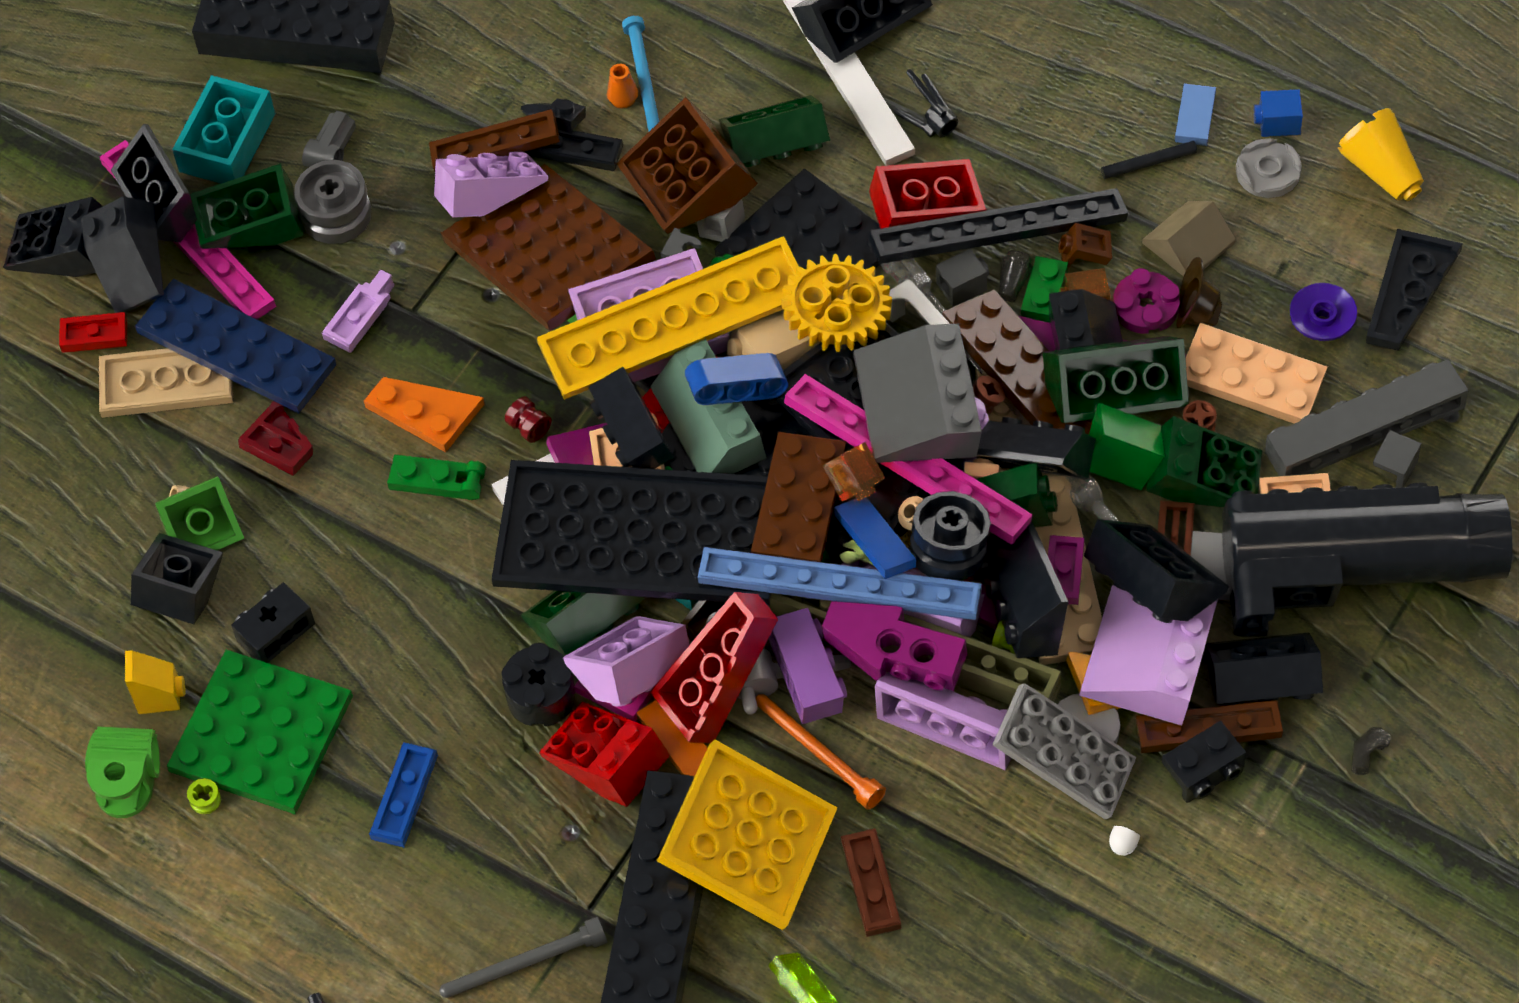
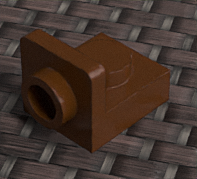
M1074 223L1069 231L1060 238L1058 251L1061 253V260L1068 262V267L1071 266L1076 258L1107 265L1112 259L1111 231Z

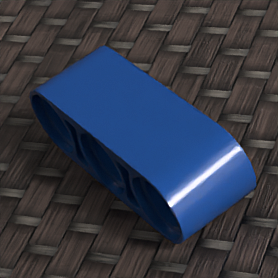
M772 353L700 359L690 363L685 369V377L693 397L700 405L772 399L782 395L788 388V381L777 356Z

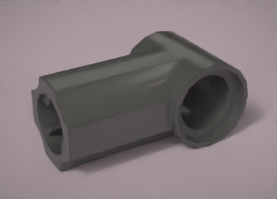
M336 110L335 113H330L317 138H311L307 142L302 156L303 165L310 167L325 160L343 161L344 148L356 128L355 120L341 111Z

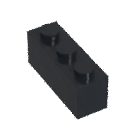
M624 367L588 387L594 398L589 403L599 420L604 417L607 424L602 428L612 445L617 442L620 450L615 453L623 467L655 469L674 458L635 382Z

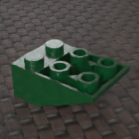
M1175 416L1161 426L1165 457L1149 478L1147 492L1174 502L1195 503L1196 505L1224 507L1226 501L1232 497V494L1238 491H1251L1253 494H1258L1262 459L1261 449Z

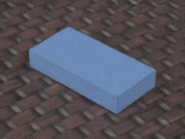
M1184 84L1175 142L1186 143L1194 140L1196 145L1207 146L1216 87Z

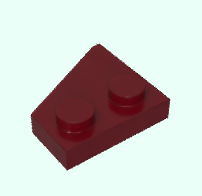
M275 401L238 439L239 448L292 476L313 455V446L307 437L300 433L298 424L293 418H289L284 411V406Z

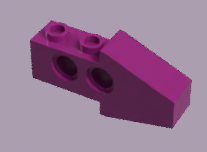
M831 601L822 624L825 641L876 681L884 676L886 672H890L893 677L899 680L909 681L914 679L924 682L927 687L941 691L945 688L954 691L967 656L966 639L906 623L903 608L898 606ZM890 645L899 647L894 653L883 651L885 647ZM922 655L933 657L931 661L926 663L917 661V658Z

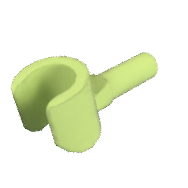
M854 540L844 544L846 548L854 550L840 554V558L844 563L852 564L861 560L873 565Z

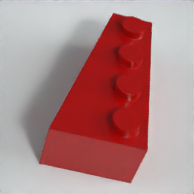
M734 592L650 691L690 743H711L716 739L778 621L776 615L759 594Z

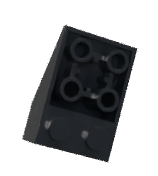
M88 197L19 214L3 268L11 271L72 277L96 273L84 249L81 217L103 206L93 197Z

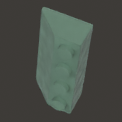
M704 339L675 352L651 385V389L696 472L734 474L766 459V454L760 434L742 402L700 405L695 401L685 377V369L696 360L716 358L707 340Z

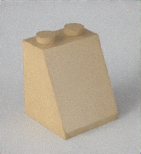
M783 309L732 330L731 338L727 343V355L739 356L772 353L777 356L782 369L785 370L820 342L818 341L811 347L809 346V336L799 340L798 329L789 330V320H784Z

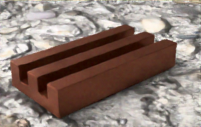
M1160 501L1158 531L1163 535L1165 534L1166 510H1173L1171 541L1178 545L1180 511H1187L1184 551L1191 556L1195 503Z

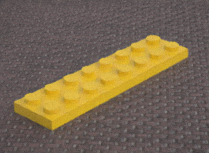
M783 236L538 336L537 343L565 400L589 390V386L621 367H624L627 373L633 372L672 356L675 352L706 339L708 341L783 310V287L788 285L789 275L796 276L798 264Z

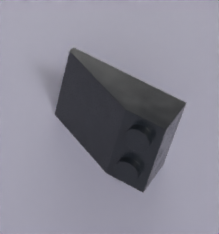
M122 196L81 217L84 249L115 313L125 312L126 314L164 295L153 202Z

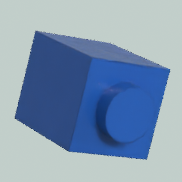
M1300 89L1261 91L1259 105H1254V123L1260 124L1261 136L1301 135L1303 115Z

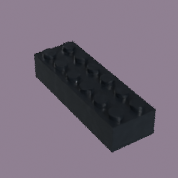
M201 0L192 33L198 54L382 73L395 22L390 0Z

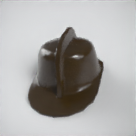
M1195 257L1190 262L1182 280L1179 296V315L1176 323L1177 328H1181L1184 324L1198 327L1200 323L1214 327L1219 320L1222 309L1220 290L1203 277V261L1200 257Z

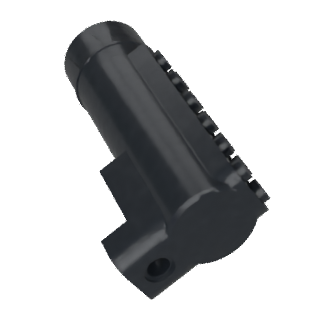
M1420 482L1401 488H1393L1389 484H1380L1372 487V489L1343 486L1336 491H1323L1322 488L1318 487L1288 493L1285 489H1274L1267 494L1238 491L1233 493L1232 497L1226 501L1222 512L1224 570L1230 592L1233 634L1239 637L1267 636L1269 630L1268 621L1273 620L1274 609L1333 607L1342 586L1419 582L1465 583L1484 579H1505L1509 576L1511 569L1512 526L1508 503L1502 493H1456L1455 495L1439 496L1438 486H1428L1426 483Z

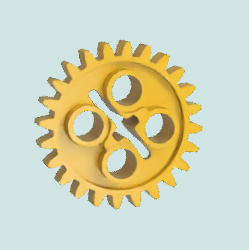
M834 254L832 262H827L826 258L822 255L820 256V264L816 265L809 259L807 260V270L799 266L796 267V276L789 275L788 285L783 287L784 320H789V330L798 329L799 340L809 336V346L811 347L818 341L822 342V350L824 351L828 348L829 344H834L836 352H840L842 344H846L852 351L856 341L863 346H867V336L876 340L878 338V330L884 331L886 329V320H890L892 297L889 296L890 286L884 285V276H875L876 268L874 266L865 270L864 260H860L854 265L851 264V256L848 255L844 262H840L838 255Z

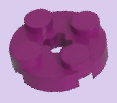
M1144 268L1134 270L1131 275L1120 281L1113 294V302H1115L1119 323L1126 329L1139 334H1149V330L1160 328V331L1167 329L1173 324L1179 313L1178 286L1159 273L1149 272ZM1140 299H1152L1154 305L1147 304L1145 307L1140 306Z

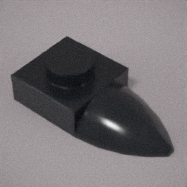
M557 98L552 104L534 103L521 106V110L526 116L552 109L555 114L557 128L572 132L586 117V106L575 104L567 99Z

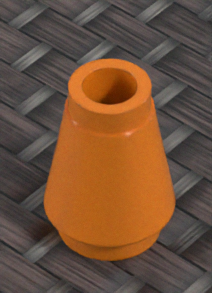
M615 64L610 69L607 98L617 108H628L637 99L638 88L630 74L629 68L625 64Z

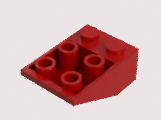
M585 702L579 704L539 752L544 759L603 798L628 807L644 788L647 771H658L670 756L653 728Z

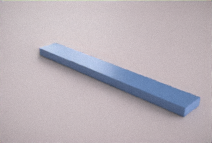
M708 547L703 549L697 577L700 584L828 601L902 607L903 611L976 620L982 590L981 583L900 573L884 579L876 569Z

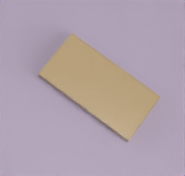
M168 348L99 356V412L102 418L234 403L232 380Z

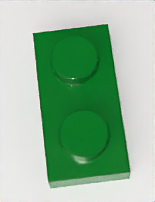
M1036 256L1021 307L1022 317L1050 323L1049 293L1062 292L1068 272V262Z

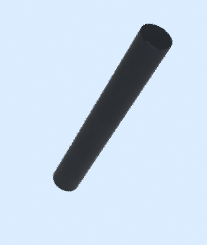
M1193 140L1101 167V173L1104 180L1195 154L1197 153V146Z

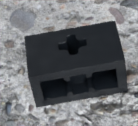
M283 582L277 588L267 591L261 601L250 610L239 614L231 626L237 642L253 658L269 663L315 625L310 606Z

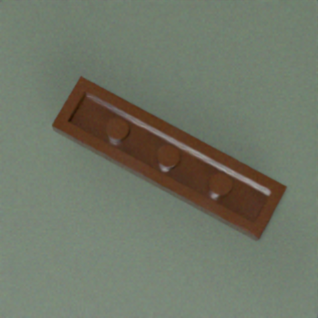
M550 109L429 142L432 165L435 171L436 159H447V156L451 154L463 155L466 158L478 157V154L481 153L509 156L510 152H524L560 142L555 114Z
M1271 700L1187 710L1182 726L1147 715L1136 716V726L1141 753L1173 750L1220 720L1238 743L1282 738L1283 728L1278 701Z

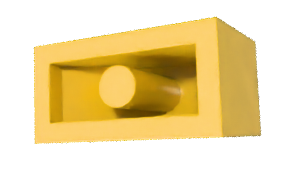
M133 650L125 651V683L138 714L180 710V697L185 696L186 692L183 676H178L174 664Z

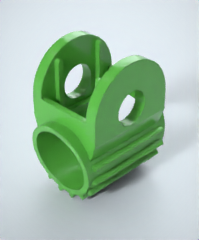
M97 727V730L92 734L85 757L87 781L95 793L99 807L107 815L115 818H128L140 813L148 805L152 796L154 778H158L160 773V753L155 730Z

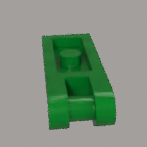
M394 454L387 484L389 490L476 500L480 497L482 487L479 483L484 478L487 467L479 461L462 463ZM459 478H466V479H467V480L464 481L463 483H458V482H459Z

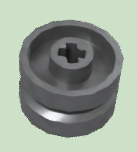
M340 160L321 161L311 165L298 178L295 184V200L301 222L306 233L311 237L327 244H338L356 238L366 229L371 220V204L363 176L352 164Z

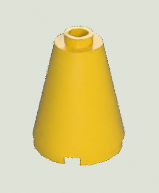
M1385 108L1372 114L1376 118L1374 121L1365 123L1362 120L1340 140L1339 144L1341 147L1337 148L1345 158L1396 200L1405 199L1410 201L1422 191L1420 186L1424 180L1395 114L1390 108Z

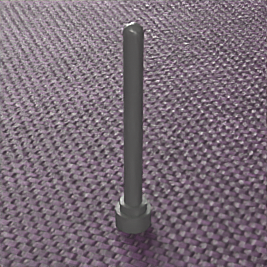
M596 916L584 921L585 925L579 927L580 931L447 982L441 985L439 989L440 995L444 998L452 997L582 945H585L586 948L592 945L594 948L607 944L608 942L599 918Z

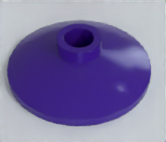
M1315 283L1302 288L1295 294L1290 304V319L1294 327L1304 336L1318 341H1331L1343 337L1353 328L1357 319V306L1353 297L1345 289L1330 283ZM1319 316H1325V317H1327L1328 319H1320V318H1318V317H1319Z

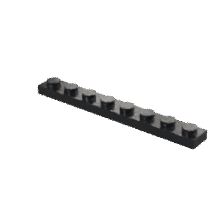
M1118 188L870 230L869 241L878 264L1067 232L1074 223L1096 227L1125 222L1128 217V210Z

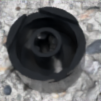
M534 643L530 647L514 654L501 672L502 684L511 714L518 721L532 726V724L554 725L562 721L571 712L574 705L575 684L572 671L565 664L564 655L544 643Z

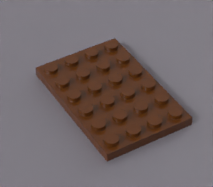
M543 164L540 167L548 175V181L485 216L462 218L441 232V235L449 247L546 329L552 331L576 314L568 289L656 260L653 249L550 167Z

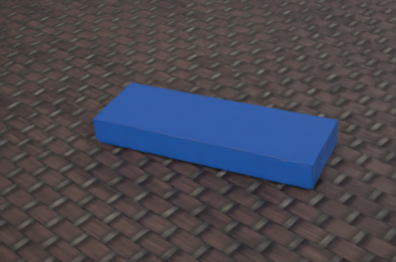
M865 495L834 507V516L884 579L916 567L914 555Z
M403 742L369 833L371 840L405 847L438 757L437 750Z

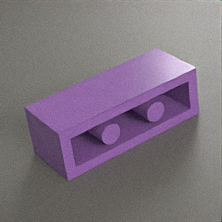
M808 608L777 616L778 621L768 640L801 723L806 724L842 713L843 700L847 698V690L841 677L836 678L833 671L835 661L830 648L825 649L822 644L823 631L817 618L812 619Z

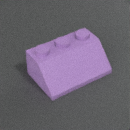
M636 616L563 658L567 667L595 700L611 703L612 706L618 707L631 703L632 698L642 692L651 691L689 646V640L684 624Z

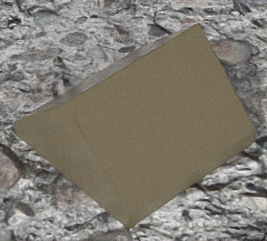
M1187 201L1142 239V244L1183 277L1187 267L1195 257L1202 259L1204 270L1236 243L1234 235L1213 201Z

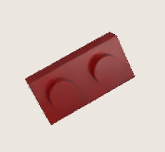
M125 312L60 318L59 346L62 353L126 347L127 316Z

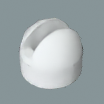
M1113 826L1109 837L1110 847L1116 854L1126 856L1135 850L1140 835L1128 828Z

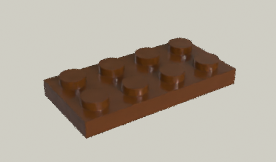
M778 432L751 553L822 562L839 486V479L832 467L841 462L842 464L844 463L847 450L846 441Z

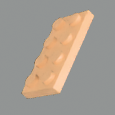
M1203 323L1199 324L1185 358L1188 387L1294 424L1300 422L1302 418L1311 413L1327 371V366Z

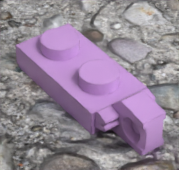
M380 270L370 284L367 282L363 285L358 284L322 331L323 339L351 353L387 306L391 298L389 293L394 287L392 275Z

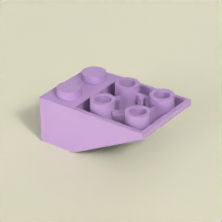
M510 152L509 156L481 153L478 154V157L466 158L459 154H451L447 156V159H436L434 196L453 218L485 216L548 181V175L524 152Z

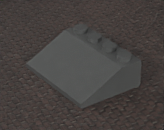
M959 323L924 325L854 350L853 355L874 463L977 457L982 430Z

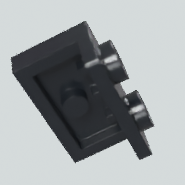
M1220 720L1163 755L1162 763L1183 789L1182 798L1188 803L1195 798L1198 800L1205 798L1213 791L1214 786L1224 780L1229 782L1237 778L1243 772L1246 751Z

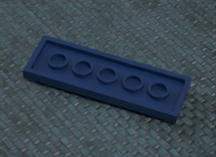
M172 279L163 290L164 295L155 300L135 325L138 334L297 413L302 411L336 366L334 357L175 279Z

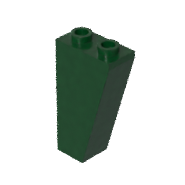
M1037 463L1027 464L976 479L1033 514L1032 522L1035 527L1053 525L1052 512H1057L1058 510L1055 491H1050L1048 476L1042 475ZM925 493L924 498L930 496L931 494Z

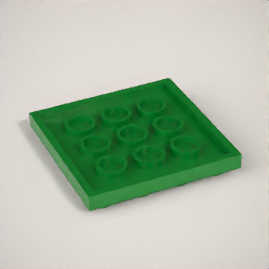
M226 649L167 764L168 771L194 781L203 778L210 779L216 783L218 789L296 815L353 698L352 691Z

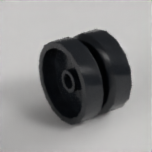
M949 491L937 492L924 498L918 504L913 516L909 550L916 558V567L921 573L929 577L962 581L974 576L983 567L991 522L988 511L978 500L967 494Z

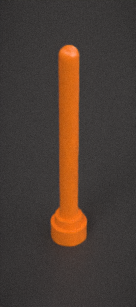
M764 694L756 696L757 706L854 789L853 793L856 795V801L863 807L870 810L882 800L886 793V788L876 779L862 778Z

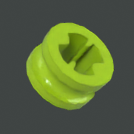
M198 779L187 790V798L190 805L199 814H210L221 803L219 789L216 783L210 779ZM204 792L206 795L209 794L210 799L207 801L202 798L199 799L198 794Z

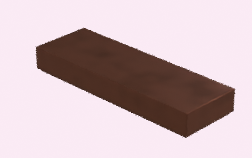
M876 829L841 836V843L866 937L901 929V921Z

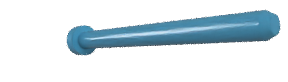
M630 16L623 20L622 27L623 32L629 35L648 131H650L660 121L642 38L645 24L642 17Z

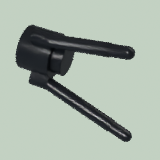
M908 69L907 75L931 105L925 114L927 124L898 108L894 110V113L922 129L930 138L935 134L940 138L949 135L958 125L957 116L949 109L927 74H922L921 76L925 83L924 85L915 73Z

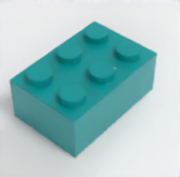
M211 75L172 149L179 172L217 183H224L244 176L276 114L270 91Z

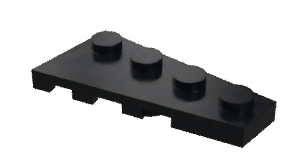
M1397 229L1368 329L1367 344L1399 351L1460 254L1463 243Z

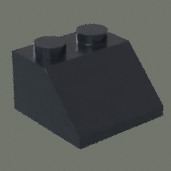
M1084 289L1049 293V320L1055 350L1123 342L1115 302Z
M159 533L131 574L130 605L195 624L208 604L223 552Z

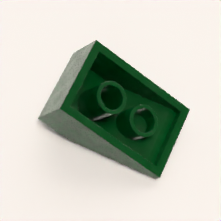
M281 163L190 194L197 217L195 225L198 240L202 249L273 246L304 235L293 184Z

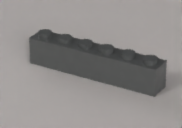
M1449 359L1440 363H1430L1414 374L1399 376L1388 385L1378 389H1368L1357 398L1337 402L1326 411L1319 414H1309L1302 418L1300 422L1288 427L1280 426L1267 435L1265 454L1279 476L1310 474L1383 443L1389 430L1402 435L1464 409L1468 388Z

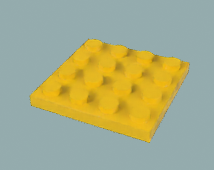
M714 739L707 748L657 862L783 930L790 922L838 807Z

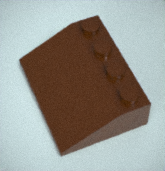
M687 97L674 107L616 163L667 234L671 233L674 228L681 229L735 206L758 184L711 120Z

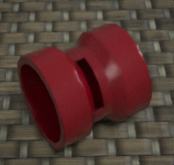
M526 396L512 403L504 418L505 422L513 429H519L521 436L529 443H535L548 432L552 423L551 417L542 410H536L535 403Z

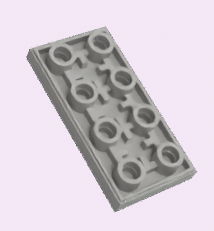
M1026 683L1018 686L992 744L1103 819L1112 817L1136 760L1135 756Z

